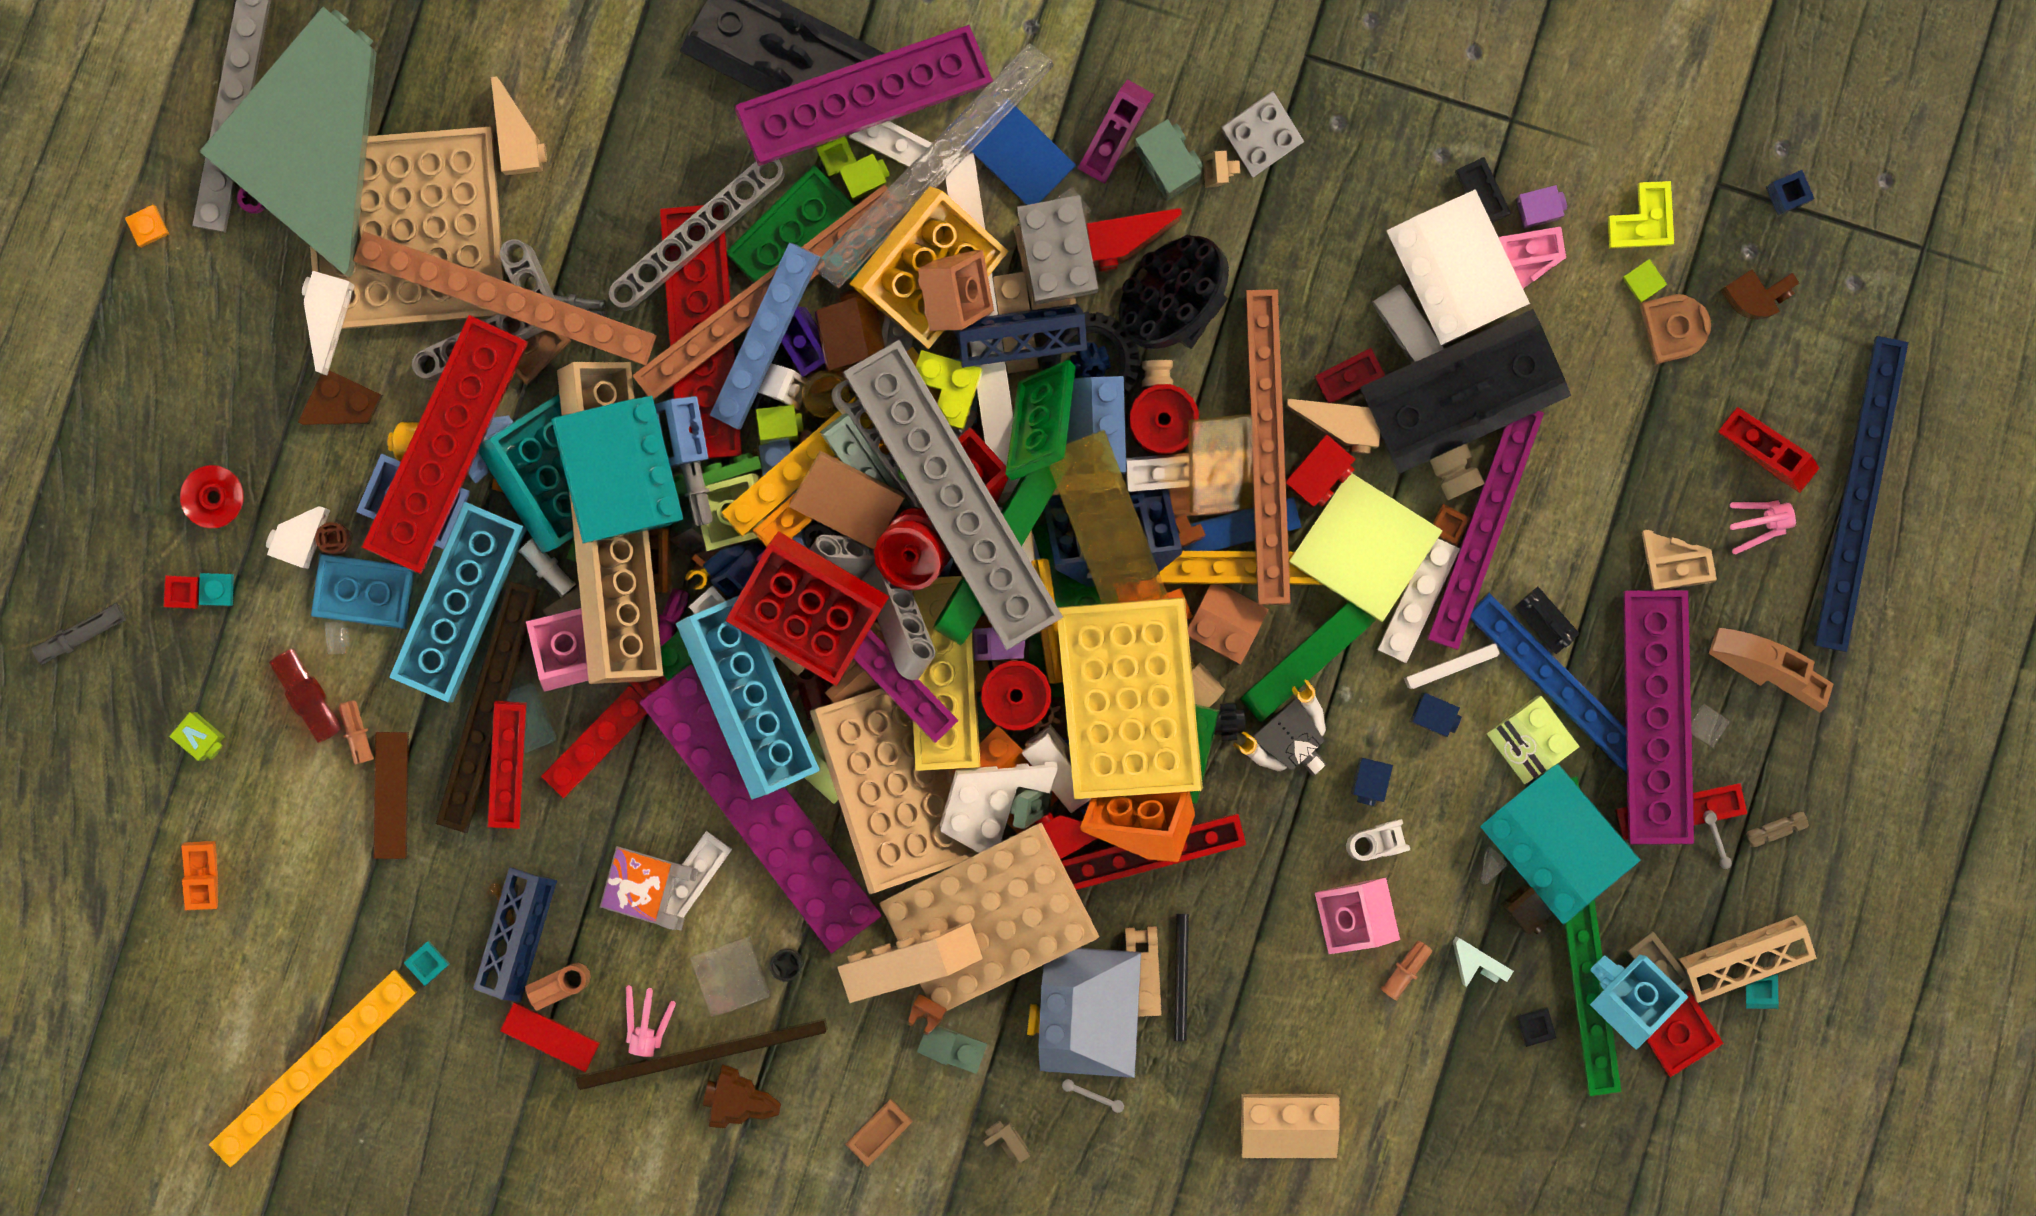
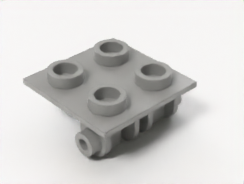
M1271 91L1221 126L1223 136L1228 142H1231L1252 177L1258 175L1304 142L1274 91Z

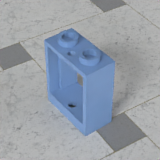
M697 396L670 399L655 404L658 420L660 413L666 412L674 454V457L668 458L670 468L673 469L686 463L691 464L695 461L709 459Z

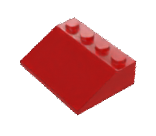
M778 531L768 544L725 621L837 686L889 596Z

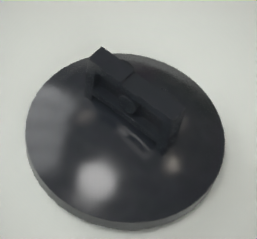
M1185 235L1182 238L1168 242L1154 252L1146 253L1142 257L1139 267L1122 286L1123 295L1119 307L1120 324L1122 323L1124 333L1134 343L1144 348L1159 349L1180 342L1192 349L1206 330L1205 328L1211 319H1214L1228 299L1224 292L1228 282L1229 266L1224 252L1208 238ZM1143 267L1148 273L1139 281L1136 275Z

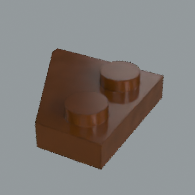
M329 370L328 375H320L298 423L304 426L320 424H370L383 395Z

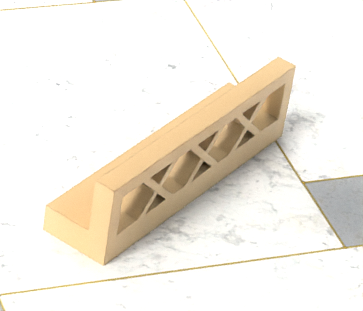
M1795 915L1679 959V962L1689 979L1695 1000L1699 1003L1817 958L1806 924ZM1802 939L1806 950L1805 953L1794 957L1786 954L1792 942ZM1769 951L1776 954L1772 965L1765 968L1756 965L1762 953ZM1739 962L1747 966L1741 977L1733 979L1726 975L1730 966ZM1708 973L1717 977L1711 988L1700 991L1696 978Z

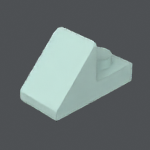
M1456 936L1454 938L1455 955L1461 981L1465 987L1468 986L1479 966L1483 967L1480 973L1495 983L1498 982L1499 978L1508 982L1514 971Z

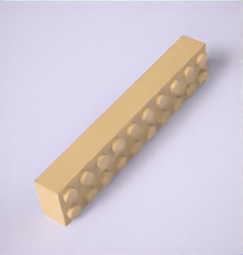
M572 362L557 370L562 416L634 399L631 362ZM570 495L589 684L642 682L663 676L648 530L583 544Z

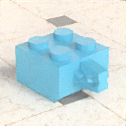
M1639 954L1626 969L1619 964L1616 965L1604 955L1591 968V972L1601 982L1600 985L1604 991L1590 1005L1636 1050L1688 998L1668 976L1644 955Z

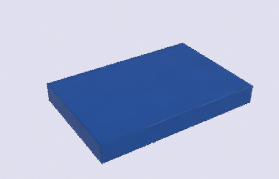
M1009 99L965 143V146L1025 205L1042 202L1076 167V164Z

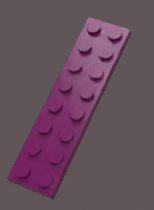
M970 25L745 101L735 105V111L758 166L991 86L993 79Z
M1688 590L1624 591L1628 845L1694 844Z

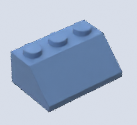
M1123 376L1074 379L1065 450L1073 459L1064 476L1126 473Z
M384 454L380 455L357 508V513L375 519L401 463L400 461ZM461 488L435 546L442 549L445 548L464 502L468 500L469 490Z

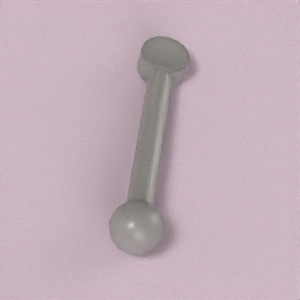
M1711 810L1706 811L1703 819L1709 824L1721 858L1719 864L1723 869H1728L1731 867L1732 861L1726 856L1715 824L1717 816Z
M1066 1079L1062 1083L1063 1090L1067 1092L1075 1091L1108 1105L1116 1113H1120L1124 1109V1104L1121 1100L1112 1101L1074 1085V1082L1070 1079Z

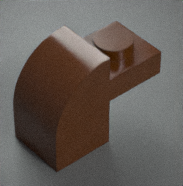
M1753 269L1722 288L1721 292L1738 314L1749 319L1759 320L1780 312L1774 300L1776 299L1778 304L1794 295L1795 293L1792 288L1798 285L1799 281L1791 273L1768 289H1765Z

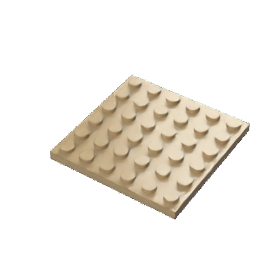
M490 126L368 136L356 251L362 234L365 231L504 281V268L500 258L502 242L493 128ZM310 246L312 271L343 279L355 285L342 329L464 320L468 318V315L475 318H489L500 314L355 262L354 274L349 278Z

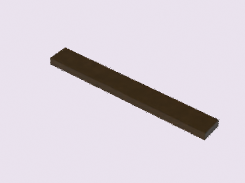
M507 581L435 823L437 825L468 833L492 753L494 701H507L528 632L526 621H531L540 591L538 589Z
M826 1018L582 1074L576 1077L577 1087L583 1090L825 1034L828 1030Z

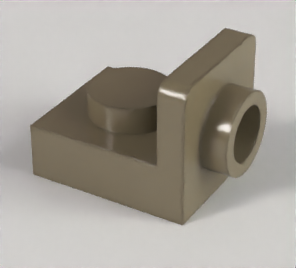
M998 1121L985 1131L987 1136L983 1139V1143L986 1147L1002 1137L1004 1142L1001 1143V1146L1011 1160L1016 1157L1019 1163L1030 1157V1150L1010 1121L1004 1125L1001 1121Z

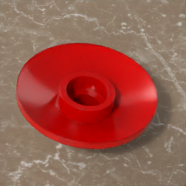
M207 465L194 470L187 476L181 487L180 502L185 515L196 525L204 528H220L231 523L239 515L244 502V491L241 482L230 470L217 465ZM215 491L218 492L220 496L219 501L211 503L209 500L210 494Z

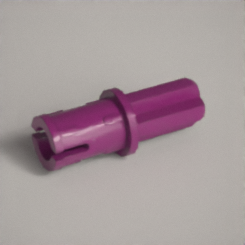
M673 588L663 614L658 615L661 618L658 624L660 647L675 635L677 630L676 623L681 620L690 597L686 591Z

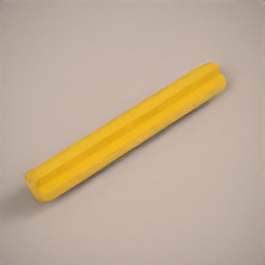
M1040 558L1031 561V564L1055 602L1049 560ZM1055 622L1040 631L1047 679L1049 683L1053 684L1063 682L1058 622Z

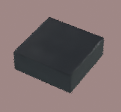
M1548 1007L1516 1015L1526 1047L1557 1038Z

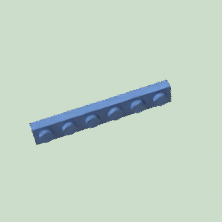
M794 243L788 244L710 416L736 429L742 428L820 256Z

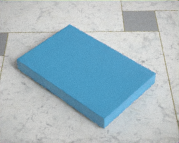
M320 554L311 616L407 629L415 571L399 564Z

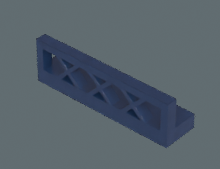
M1078 304L987 316L963 330H954L959 340L962 368L1087 350L1085 314ZM1078 328V342L1064 343L1059 339V336L1065 329ZM1043 332L1050 337L1042 347L1034 348L1027 343L1034 333ZM1012 336L1018 341L1017 345L1009 352H1002L996 347L1004 337ZM981 341L987 346L980 356L968 357V342Z
M509 867L473 989L502 1000L522 1001L557 880ZM520 877L526 879L527 883L524 893L517 897L514 888L517 878ZM514 908L517 915L515 924L508 927L505 918L507 912ZM505 938L508 946L505 955L499 958L496 948L498 942ZM496 969L498 974L495 989L486 986L489 972Z

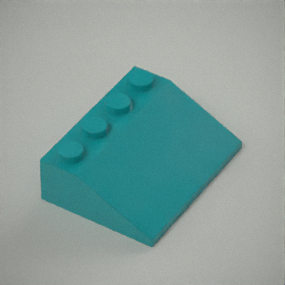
M559 394L483 440L478 451L542 554L559 547L574 537L569 487L551 420L562 416Z
M653 396L621 401L551 419L583 544L667 527L684 520Z
M1558 763L1480 826L1563 925L1641 861Z

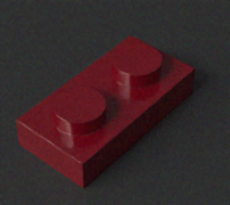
M1369 348L1315 375L1314 378L1326 402L1333 403L1359 390L1361 386L1385 376L1372 348Z

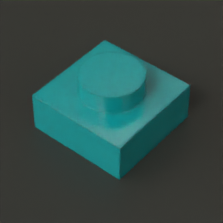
M200 573L199 605L233 606L234 574Z
M427 941L404 962L424 986H427L450 965L430 941Z
M1778 974L1746 985V1008L1778 1009Z

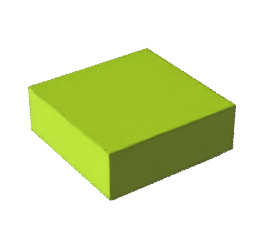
M845 136L816 148L829 178L839 174V169L856 162Z
M1650 259L1622 277L1639 303H1642L1667 285Z

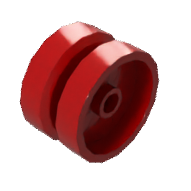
M1156 384L1145 389L1135 399L1129 414V430L1134 441L1144 451L1154 455H1168L1182 451L1193 440L1199 426V410L1193 397L1183 388L1172 384ZM1163 413L1168 414V421L1170 423L1167 425L1160 424L1158 421L1159 415L1162 416Z
M910 508L900 512L879 537L874 549L875 563L882 576L892 585L904 590H921L930 586L952 558L923 508Z
M1008 661L996 666L987 675L982 686L981 702L987 716L996 725L1007 730H1025L1035 726L1045 717L1051 704V688L1047 677L1038 667L1025 661ZM1018 689L1022 692L1023 697L1019 702H1014L1011 700L1010 693Z

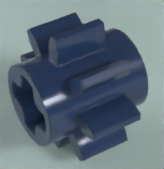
M1087 342V350L1075 351V355L1070 356L1071 362L1076 366L1075 377H1103L1105 369L1111 368L1106 347L1103 346L1098 349L1094 342Z

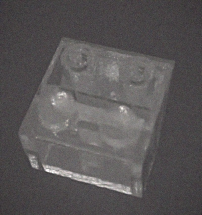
M750 935L690 957L711 1017L742 1008L771 996Z

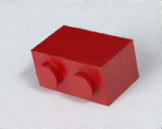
M1326 435L1286 480V487L1310 508L1315 507L1316 504L1323 507L1334 494L1330 488L1336 481L1339 480L1341 483H1344L1355 470L1351 464L1356 459L1330 436Z

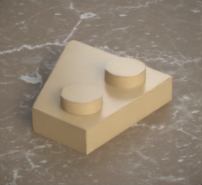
M1643 530L1642 538L1652 591L1716 582L1717 577L1711 549L1699 545H1690L1677 538L1672 537L1670 539L1653 533L1654 531Z

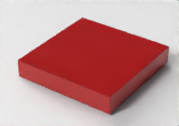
M1689 989L1684 991L1688 998L1646 1040L1670 1078L1724 1044Z

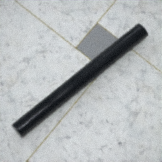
M1176 914L1174 1041H1187L1189 914Z

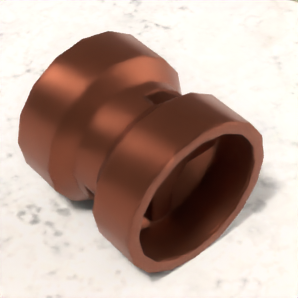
M328 522L318 528L315 540L317 546L323 552L339 555L345 553L350 548L352 535L344 525Z

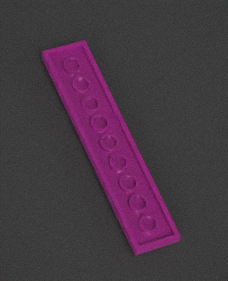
M691 663L640 701V704L831 954L882 916L786 787L762 797L751 799L698 674Z

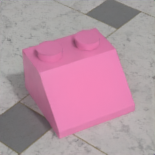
M581 608L526 621L539 681L544 692L589 681Z
M1386 878L1363 881L1315 892L1328 954L1375 948L1400 940Z

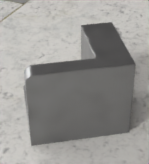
M689 504L681 508L684 520L672 525L669 540L692 557L695 553L698 554L706 550L701 526L694 524Z

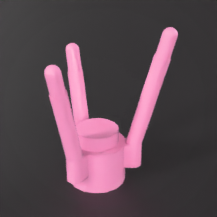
M1779 500L1771 502L1730 503V508L1769 509L1764 512V517L1731 524V530L1766 524L1768 529H1773L1734 548L1732 553L1738 554L1775 536L1786 534V529L1795 527L1796 518L1791 503L1780 504Z
M630 985L626 987V1043H630L628 1052L633 1055L643 1057L654 1056L655 1048L661 1047L663 1034L676 1005L675 1001L669 1003L654 1036L655 1030L648 1028L653 994L652 988L646 990L641 1027H636L634 1031L632 987Z

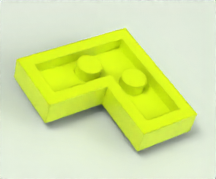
M1671 181L1638 183L1639 214L1608 216L1609 249L1674 245Z
M921 350L916 364L917 371L926 386L941 390L937 404L949 425L964 430L983 369L976 366L962 368L960 361Z

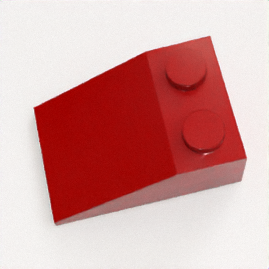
M1181 208L1086 223L1094 268L1098 267L1099 272L1118 269L1117 266L1124 263L1179 223L1182 216Z

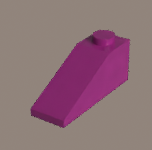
M1127 79L1119 89L1077 169L1105 184L1155 94Z

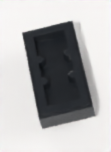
M1485 157L1455 170V174L1465 194L1473 190L1477 191L1491 223L1511 214Z

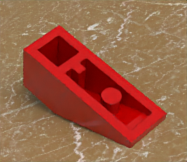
M1739 407L1734 410L1718 431L1769 473L1799 493L1802 492L1820 469L1811 454Z

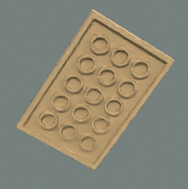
M882 688L810 711L869 894L954 866L978 854V852L940 831L939 825L955 773L953 769L915 771L913 720Z
M1042 822L879 903L898 941L912 936L916 940L921 938L920 935L932 930L939 929V932L971 923L983 959L948 976L920 983L926 997L946 1008V1011L1099 938Z

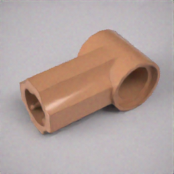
M572 963L526 985L527 997L534 1009L538 1011L586 988L590 982L591 975L585 965ZM570 970L578 972L581 976V984L577 987L570 985L567 981V973Z

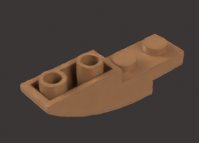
M1720 627L1716 630L1709 651L1710 655L1760 686L1766 681H1770L1819 713L1827 707L1833 683L1813 671L1815 664L1813 660L1784 645L1757 635Z

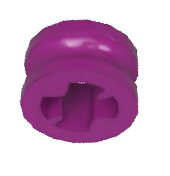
M241 188L237 195L239 206L251 214L262 212L265 207L260 203L257 206L251 203L246 205L245 200L249 199L246 197L248 193Z

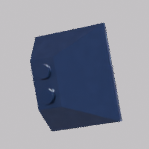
M1126 487L1053 495L1043 510L1055 569L1086 587L1150 580L1182 554L1168 488L1128 492Z

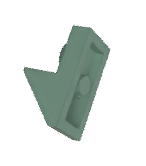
M1017 787L1010 813L1014 815L1013 826L1026 829L1049 813L1052 790L1050 793Z
M937 1026L929 1035L923 1034L917 1052L941 1064H950L977 1074L987 1043Z

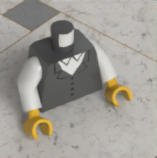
M1304 680L1307 686L1302 692H1298L1294 686L1292 692L1297 698L1289 702L1254 735L1251 736L1247 732H1242L1246 736L1245 744L1239 746L1234 742L1233 746L1251 758L1256 764L1276 771H1283L1287 768L1292 771L1301 763L1312 776L1318 773L1327 764L1315 751L1324 742L1322 736L1326 731L1323 709L1315 696V689L1309 681Z

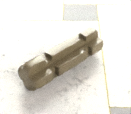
M1797 812L1790 815V818L1784 817L1763 825L1762 829H1752L1746 833L1751 847H1758L1765 844V841L1771 842L1793 833V830L1797 832L1803 830L1809 824L1804 812Z

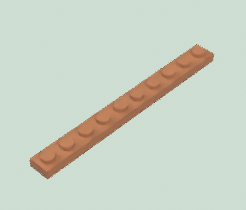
M885 184L802 246V248L820 256L810 281L903 212L904 209ZM779 265L633 374L632 377L645 394L653 396V400H655L750 328Z
M365 231L362 234L353 260L362 265L643 365H647L657 335Z
M1278 289L1246 290L1258 606L1289 605L1290 578Z

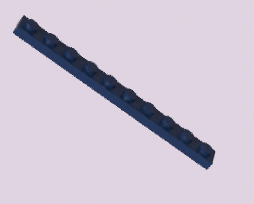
M1876 336L1874 339L1816 630L1814 646L1842 652H1847L1909 343L1906 341Z

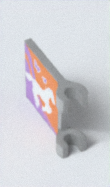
M616 846L600 908L651 922L668 929L682 930L685 918L666 913L675 878L695 881L698 869Z

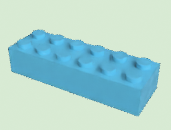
M464 502L389 678L443 701L454 702L526 534V527Z
M737 596L677 622L676 626L749 795L753 800L820 771L766 644L725 621L739 597Z

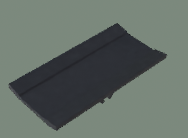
M707 0L680 49L681 53L763 95L885 54L782 0Z
M1534 309L1360 387L1398 474L1571 396L1566 380Z

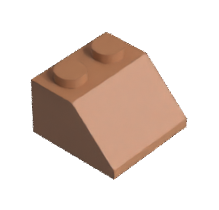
M975 250L936 259L918 269V281L925 304L924 313L928 320L930 331L963 330L994 311L983 250Z
M1210 584L1188 625L1189 639L1241 665L1269 609L1262 605L1258 606V603L1223 584Z

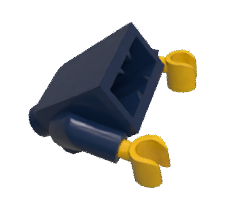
M752 542L746 546L736 544L722 549L703 564V569L700 571H689L686 574L685 580L688 581L693 575L699 574L701 580L699 584L693 587V589L697 590L704 588L707 577L711 575L713 577L710 582L729 599L735 598L741 594L758 564L757 557L767 547L763 543L759 545Z

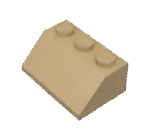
M1241 1094L1242 1158H1337L1339 1141L1338 1095Z

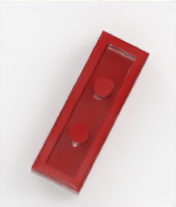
M517 1002L513 1003L500 1030L584 1072H587L600 1045V1042Z

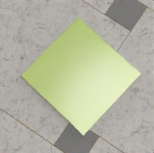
M1352 473L1344 483H1341L1289 563L1383 622L1443 530Z

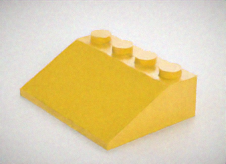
M929 186L849 284L919 343L930 349L944 330H929L928 320L924 313L923 293L918 281V269L936 259L975 250H983L989 277L1009 251L946 193Z

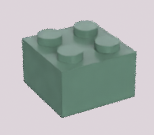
M1168 119L1136 138L1134 143V150L1166 201L1199 182L1201 167H1203L1195 151L1188 152L1184 145L1186 137L1177 123L1171 125Z

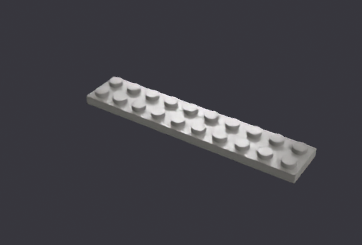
M900 340L844 371L843 374L1005 649H1011L1062 619V614Z

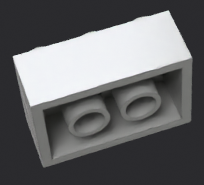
M1080 195L1017 207L1035 305L1096 294L1098 292V285Z

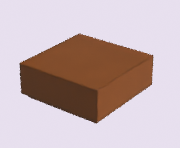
M1442 504L1432 524L1443 530L1439 536L1440 539L1456 547L1471 518Z

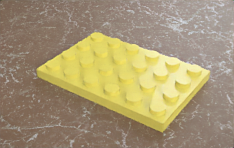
M1185 597L1058 607L1063 616L1057 622L1074 799L1201 791L1203 786Z

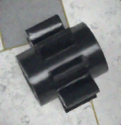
M1236 703L1220 704L1214 735L1221 734L1222 741L1237 740V733L1245 732L1244 709L1236 710Z

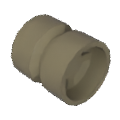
M1467 444L1429 460L1436 477H1442L1443 479L1440 486L1447 501L1485 484L1478 468L1471 467L1473 457Z

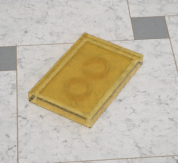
M1242 414L1189 420V502L1191 514L1199 515L1253 508L1251 415Z

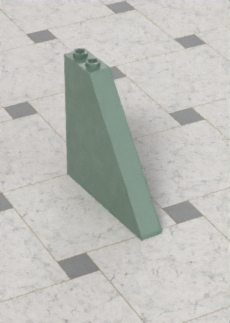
M322 7L199 152L339 271L350 278L354 274L355 266L353 260L357 247L377 52L370 46L373 40L360 29L356 33L346 26L349 20L334 8L330 13L325 7Z

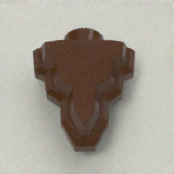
M722 1064L717 1082L708 1081L703 1106L711 1108L709 1127L726 1128L729 1123L742 1124L749 1117L763 1120L778 1116L781 1103L768 1092L756 1090L752 1080L740 1076L738 1069Z

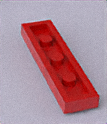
M629 686L541 776L562 798H566L648 714L640 704V701L643 699L632 686Z
M494 701L488 827L520 829L526 702Z
M1741 783L1693 793L1694 826L1706 823L1703 815L1709 810L1716 814V821L1746 815L1747 809ZM1628 807L1615 809L1620 835L1623 840H1628Z

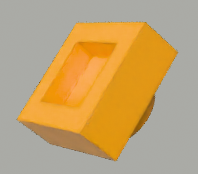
M154 204L125 218L137 245L141 248L169 235L161 215Z

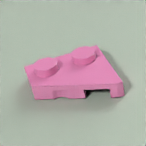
M1561 227L1499 237L1523 289L1566 258Z

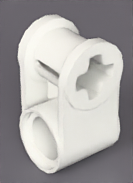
M1398 819L1382 823L1374 828L1352 834L1346 843L1348 854L1354 859L1367 861L1409 851L1410 846L1405 843L1401 829L1403 820ZM1361 837L1366 838L1370 843L1369 851L1364 855H1359L1355 850V842Z

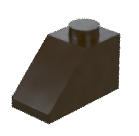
M1525 883L1501 903L1504 909L1528 935L1533 931L1535 934L1540 933L1551 923L1548 918L1553 913L1534 889Z

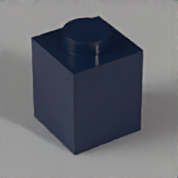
M1803 170L1776 180L1766 186L1778 216L1814 200Z
M1421 693L1409 722L1441 736L1448 737L1450 732H1456L1462 716L1458 715L1460 707L1427 693Z
M1359 757L1351 790L1352 795L1358 796L1357 802L1375 806L1376 801H1385L1393 765Z

